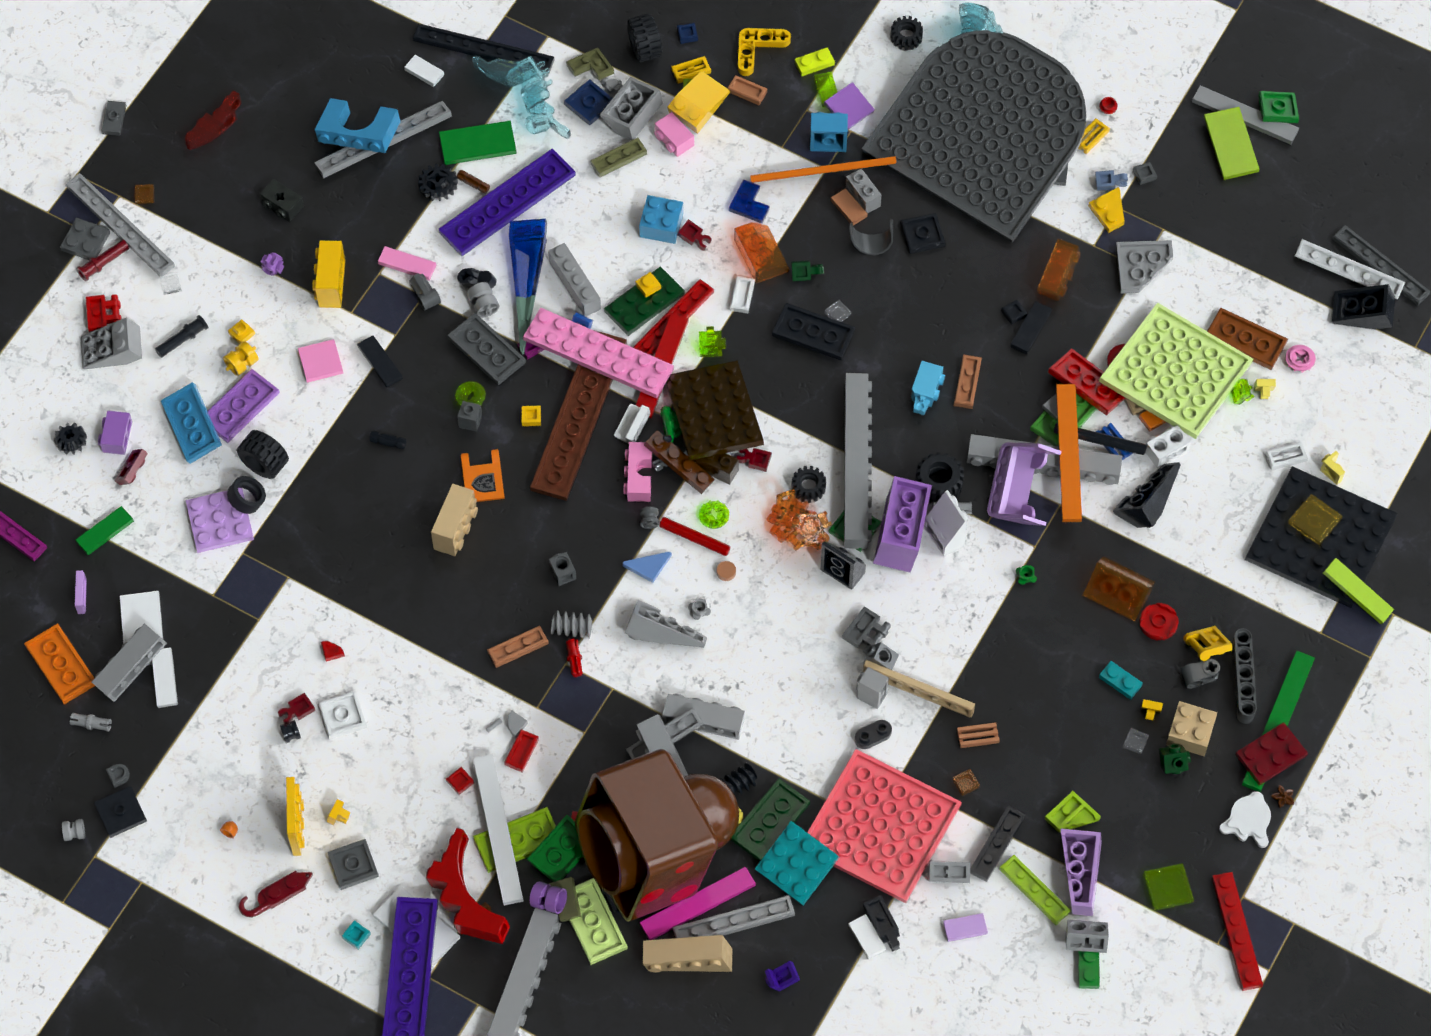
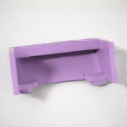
M1004 443L999 451L987 507L988 515L997 519L1026 525L1046 526V522L1035 519V509L1027 505L1034 470L1044 467L1047 463L1048 454L1061 455V451L1039 443Z

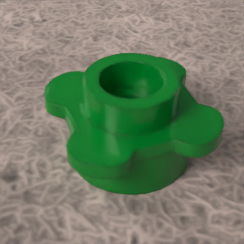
M1024 565L1016 569L1019 584L1025 585V583H1035L1037 581L1033 566Z

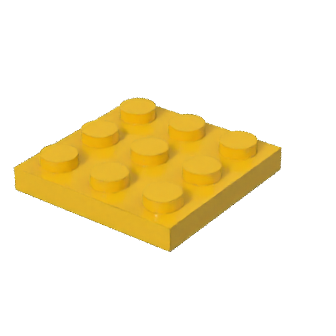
M286 777L287 835L293 856H302L301 848H305V838L302 831L305 830V822L302 815L304 799H302L300 784H296L295 777Z

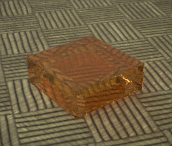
M154 184L135 185L136 204L154 203Z
M971 769L953 777V781L962 796L980 788V784Z

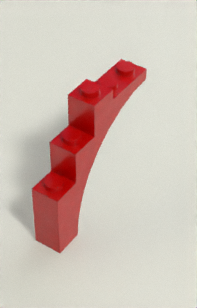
M456 828L454 834L450 837L446 852L442 855L441 862L433 861L432 866L427 870L426 878L431 887L443 890L440 895V902L445 910L456 913L454 925L459 933L503 944L510 925L504 916L490 912L482 907L468 893L463 876V860L469 838L464 829Z

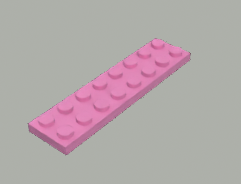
M543 308L539 309L523 336V340L654 398L659 396L674 370V365Z

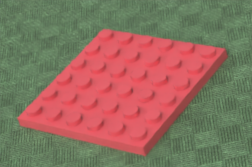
M856 749L807 833L840 857L834 864L835 868L907 903L960 809L962 802Z

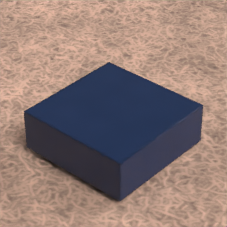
M695 23L677 26L680 44L698 41Z

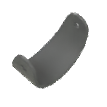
M890 219V229L888 231L875 235L858 232L851 222L850 236L853 245L860 252L867 255H879L886 252L893 243V220Z

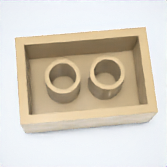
M452 484L431 531L434 550L456 556L457 551L462 549L463 537L469 533L471 528L470 521L476 517L478 512L474 490Z

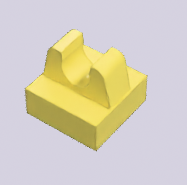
M1256 379L1254 383V391H1260V399H1269L1270 391H1273L1276 387V379Z

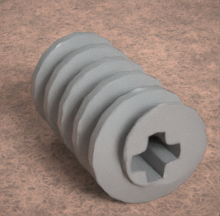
M557 610L555 615H553L551 634L554 633L555 629L558 635H561L564 630L565 636H569L572 631L573 637H576L578 632H580L581 638H584L587 633L590 639L592 630L591 616L588 614L586 619H584L583 614L580 613L578 618H576L575 612H572L571 616L568 617L567 611L564 612L563 616H560V612Z

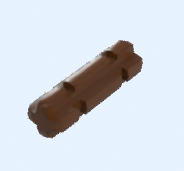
M459 170L456 176L460 181L478 189L482 193L486 194L490 189L489 184L482 182V180L468 174L464 170Z

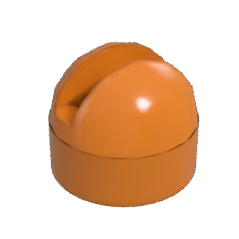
M228 821L223 824L220 831L225 836L234 838L238 827L235 822Z

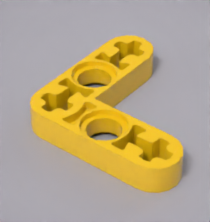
M742 29L739 33L738 72L742 76H749L754 72L755 47L783 48L789 46L791 42L790 32L785 29ZM763 35H767L770 37V39L764 41L761 40L760 37ZM748 49L751 51V54L744 55L742 51ZM744 61H748V69H744Z

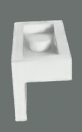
M630 404L614 437L628 444L629 442H636L651 414L650 409L644 405L640 408Z

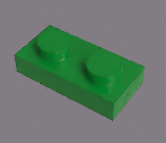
M1078 951L1079 988L1099 989V952Z

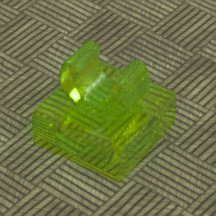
M1240 379L1231 391L1234 404L1240 405L1244 401H1250L1254 398V395H1251L1250 392L1252 386L1248 384L1247 379Z

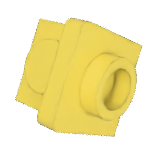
M1337 451L1331 455L1327 454L1321 462L1323 464L1320 469L1336 485L1343 480L1345 474L1342 466L1335 463L1339 454Z

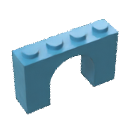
M330 98L315 128L318 142L386 153L400 124L397 109L380 107L374 121L368 127L360 130H349L344 127L350 115L347 101Z

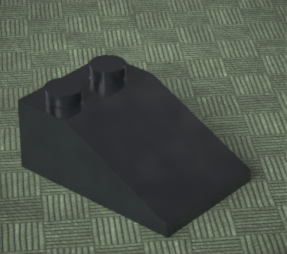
M1389 284L1335 291L1332 323L1374 330L1393 327L1395 295Z
M824 541L821 548L820 570L852 590L865 574L866 564L860 558L851 556L846 549Z

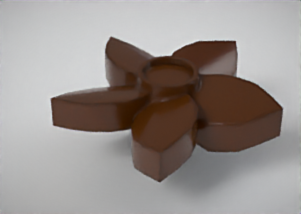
M1279 785V793L1271 795L1272 798L1279 799V808L1283 807L1285 803L1294 805V800L1291 797L1294 791L1292 789H1288L1285 792V789Z

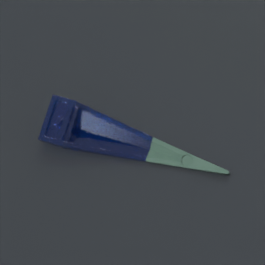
M546 218L510 221L509 243L515 286L520 352L522 355L526 346L523 336L530 326L547 243Z

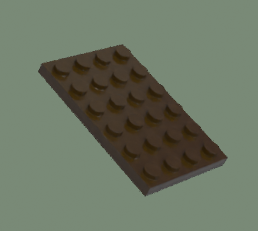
M738 360L670 375L666 385L689 460L764 445V439Z

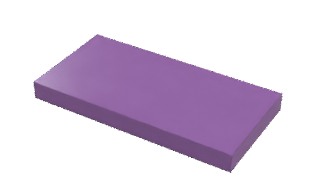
M251 369L208 410L218 436L229 443L280 393L279 389Z

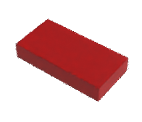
M521 729L504 762L505 766L523 773L539 741V736Z

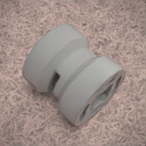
M78 819L75 822H62L64 841H70L73 838L85 839L83 819Z

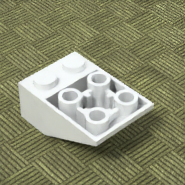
M948 490L944 492L927 515L925 528L943 556L964 547L968 516L964 510H960L956 497L954 495L951 496Z

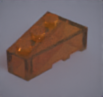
M1061 239L1057 240L1037 288L1038 294L1057 301L1060 300L1061 296L1064 297L1067 291L1066 284L1068 280H1071L1074 267L1081 256L1079 246Z

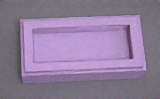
M83 570L76 571L75 607L78 614H85L87 579Z
M983 913L943 921L948 942L987 935L988 933Z

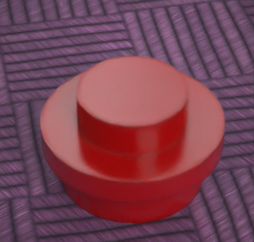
M1105 97L1099 105L1100 110L1105 114L1115 113L1118 107L1116 100L1112 97Z

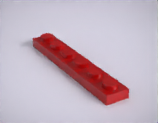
M1233 873L1213 875L1212 881L1242 991L1262 988V978Z

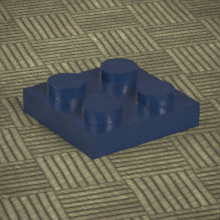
M589 79L564 100V105L588 125H591L600 118V114L613 98Z

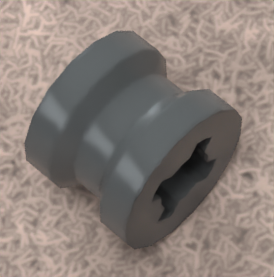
M655 507L640 509V516L642 517L640 526L642 528L653 529L659 526V520L657 519L659 515L658 509Z

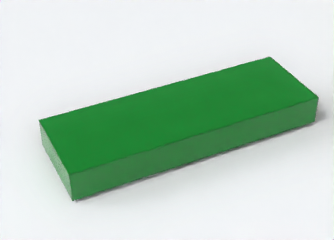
M121 506L78 537L76 543L87 555H90L133 523L134 520Z

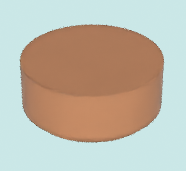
M730 561L721 562L717 566L718 578L722 581L732 580L736 576L735 565Z

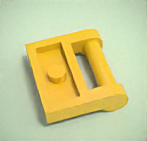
M1216 626L1189 632L1183 637L1184 642L1187 645H1191L1202 661L1208 660L1210 656L1232 651V643ZM1197 640H1201L1206 647L1203 648Z

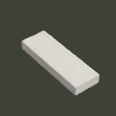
M171 647L164 648L152 659L158 708L178 705Z

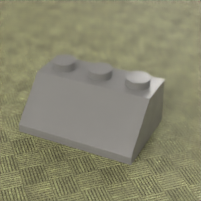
M630 77L602 111L600 117L618 135L632 141L663 104L660 90Z

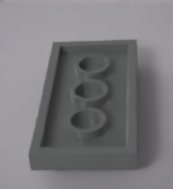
M476 313L448 334V339L497 385H500L526 363V359Z

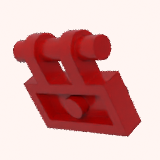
M105 295L86 297L89 332L122 319L119 313L121 302L118 300V295H111V300L106 301ZM111 309L112 315H107L106 310Z

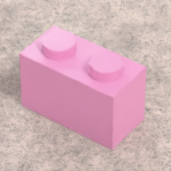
M672 112L655 123L654 134L659 141L662 140L670 153L673 152L678 157L694 146V135Z

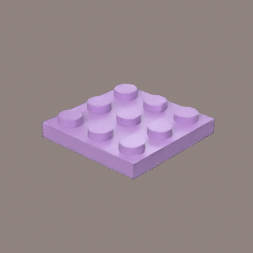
M238 488L240 495L244 498L242 488ZM228 490L186 500L197 553L254 540L249 515L239 512L232 507L227 497Z

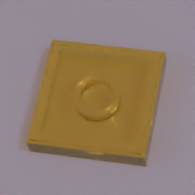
M1311 494L1289 519L1288 523L1320 545L1343 516Z

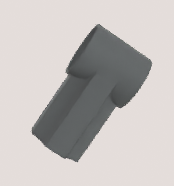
M418 273L409 280L424 311L441 303L438 292L435 288L432 289L424 274Z

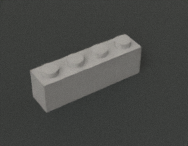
M563 243L548 250L550 264L582 314L586 317L601 310L599 295L566 244Z
M144 623L135 631L132 638L122 645L121 650L108 661L106 667L96 674L92 683L115 702L167 643Z
M668 694L662 714L663 723L667 724L694 707L704 725L696 729L697 731L739 740L745 719V711L735 706H722V704L717 702H703L699 698H685L681 694Z
M657 714L637 724L638 730H636L640 741L644 740L647 746L644 748L646 754L657 749H665L673 757L682 775H688L660 715Z

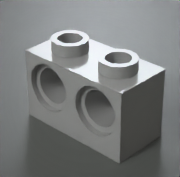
M862 168L846 176L847 191L867 213L881 207V193Z
M1067 919L1066 950L1107 953L1109 938L1108 922Z

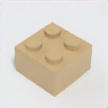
M1179 701L1166 745H1183L1186 751L1205 756L1217 712Z

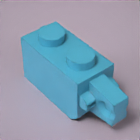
M925 361L921 362L912 387L911 399L915 402L914 413L924 415L928 407H932L933 401L938 400L940 394L938 387L943 385L945 380L942 366Z

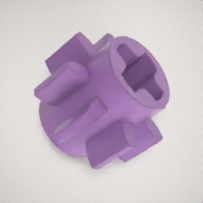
M270 253L268 256L264 255L261 260L262 270L266 274L271 276L276 275L277 272L281 274L284 262L280 255Z

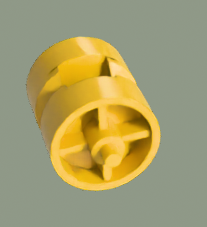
M243 341L235 347V351L231 350L223 356L227 366L225 368L226 371L230 370L233 374L239 376L247 370L246 366L251 367L259 360L258 355L254 351L256 347H251L247 342Z

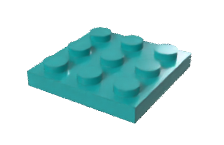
M790 821L755 870L804 906L840 857L794 822Z

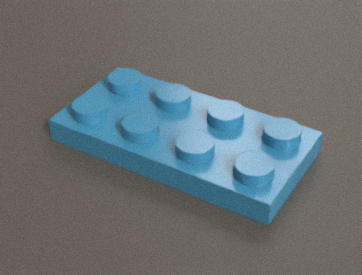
M192 382L161 400L188 463L191 464L222 446L196 384Z

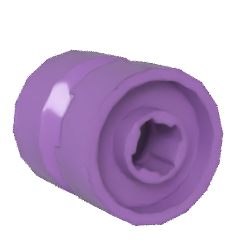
M540 881L536 882L530 893V905L541 910L546 909V911L555 914L563 911L567 901L566 889L557 886L551 887L550 884Z

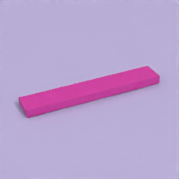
M744 867L698 891L694 896L677 902L641 921L640 926L648 940H653L669 932L673 927L682 925L756 886V883L747 868Z

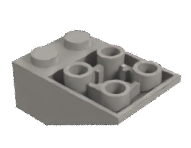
M127 317L81 336L83 369L127 365L142 359L140 326Z

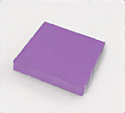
M853 82L824 102L831 113L848 114V130L875 110Z

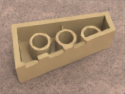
M723 935L643 941V965L648 971L654 973L661 971L732 972V947Z

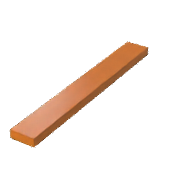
M896 156L750 175L751 182L754 183L896 164Z
M1056 384L1059 450L1061 451L1059 464L1062 522H1082L1075 384Z

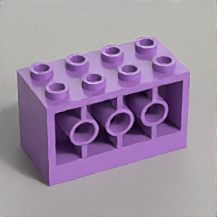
M894 476L885 502L873 564L911 573L920 548L932 485Z

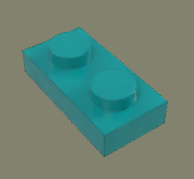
M1112 661L1109 662L1099 675L1101 680L1130 700L1143 684V682Z

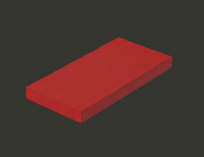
M1072 348L1048 370V373L1061 383L1075 384L1076 394L1106 416L1126 399L1124 396L1100 383V377L1104 372Z

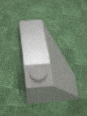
M640 600L637 601L625 634L631 639L704 648L707 640L706 636L689 626L681 627L675 618H666L660 614L661 610Z

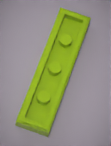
M1337 558L1333 559L1324 570L1323 574L1378 623L1383 624L1394 609Z
M1015 855L1011 856L1000 866L999 870L1055 925L1070 913L1071 910Z

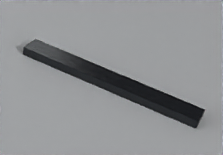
M419 23L413 36V41L546 74H550L555 60L554 56Z

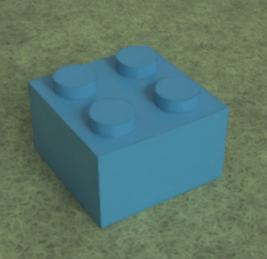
M839 112L811 113L810 151L846 152L848 114Z
M647 195L639 225L640 237L676 244L677 234L684 214L683 202Z

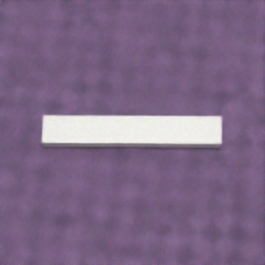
M1303 239L1295 254V257L1367 287L1389 284L1395 299L1399 298L1405 285L1404 281Z

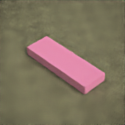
M386 246L378 260L379 265L413 276L418 273L424 274L425 278L429 281L437 266L436 262Z

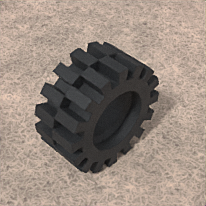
M903 16L902 20L900 17L897 18V21L894 20L891 26L890 38L891 42H894L895 47L899 45V49L905 47V50H908V47L913 50L914 46L917 48L921 44L923 26H921L920 21L917 22V18L912 20V16H909V19ZM902 30H910L914 34L911 36H903L900 34V32Z
M803 466V470L799 468L798 472L794 473L792 477L793 495H796L798 500L801 497V502H805V499L808 500V503H811V499L816 502L818 498L821 499L823 494H825L826 477L822 471L819 473V468L816 467L813 470V466H810V469H807V466ZM807 479L816 482V487L805 489L802 487V482Z

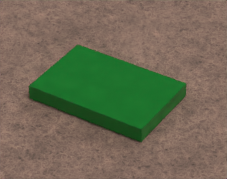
M566 815L527 858V861L551 882L564 879L583 858L575 821Z

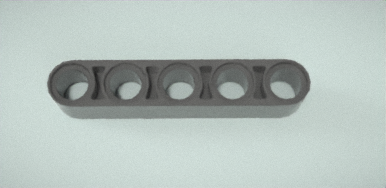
M1241 628L1235 632L1232 641L1236 716L1239 722L1248 724L1253 721L1257 710L1253 643L1251 632ZM1238 639H1244L1246 642H1240ZM1239 656H1244L1247 660H1242ZM1240 674H1246L1248 678H1243ZM1241 692H1247L1249 696H1244ZM1242 710H1248L1251 713L1246 714Z

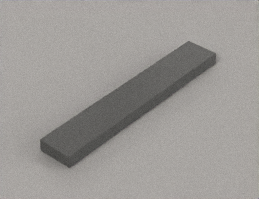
M1346 225L1333 236L1332 240L1364 265L1404 281L1405 285L1401 293L1417 306L1430 295V290Z

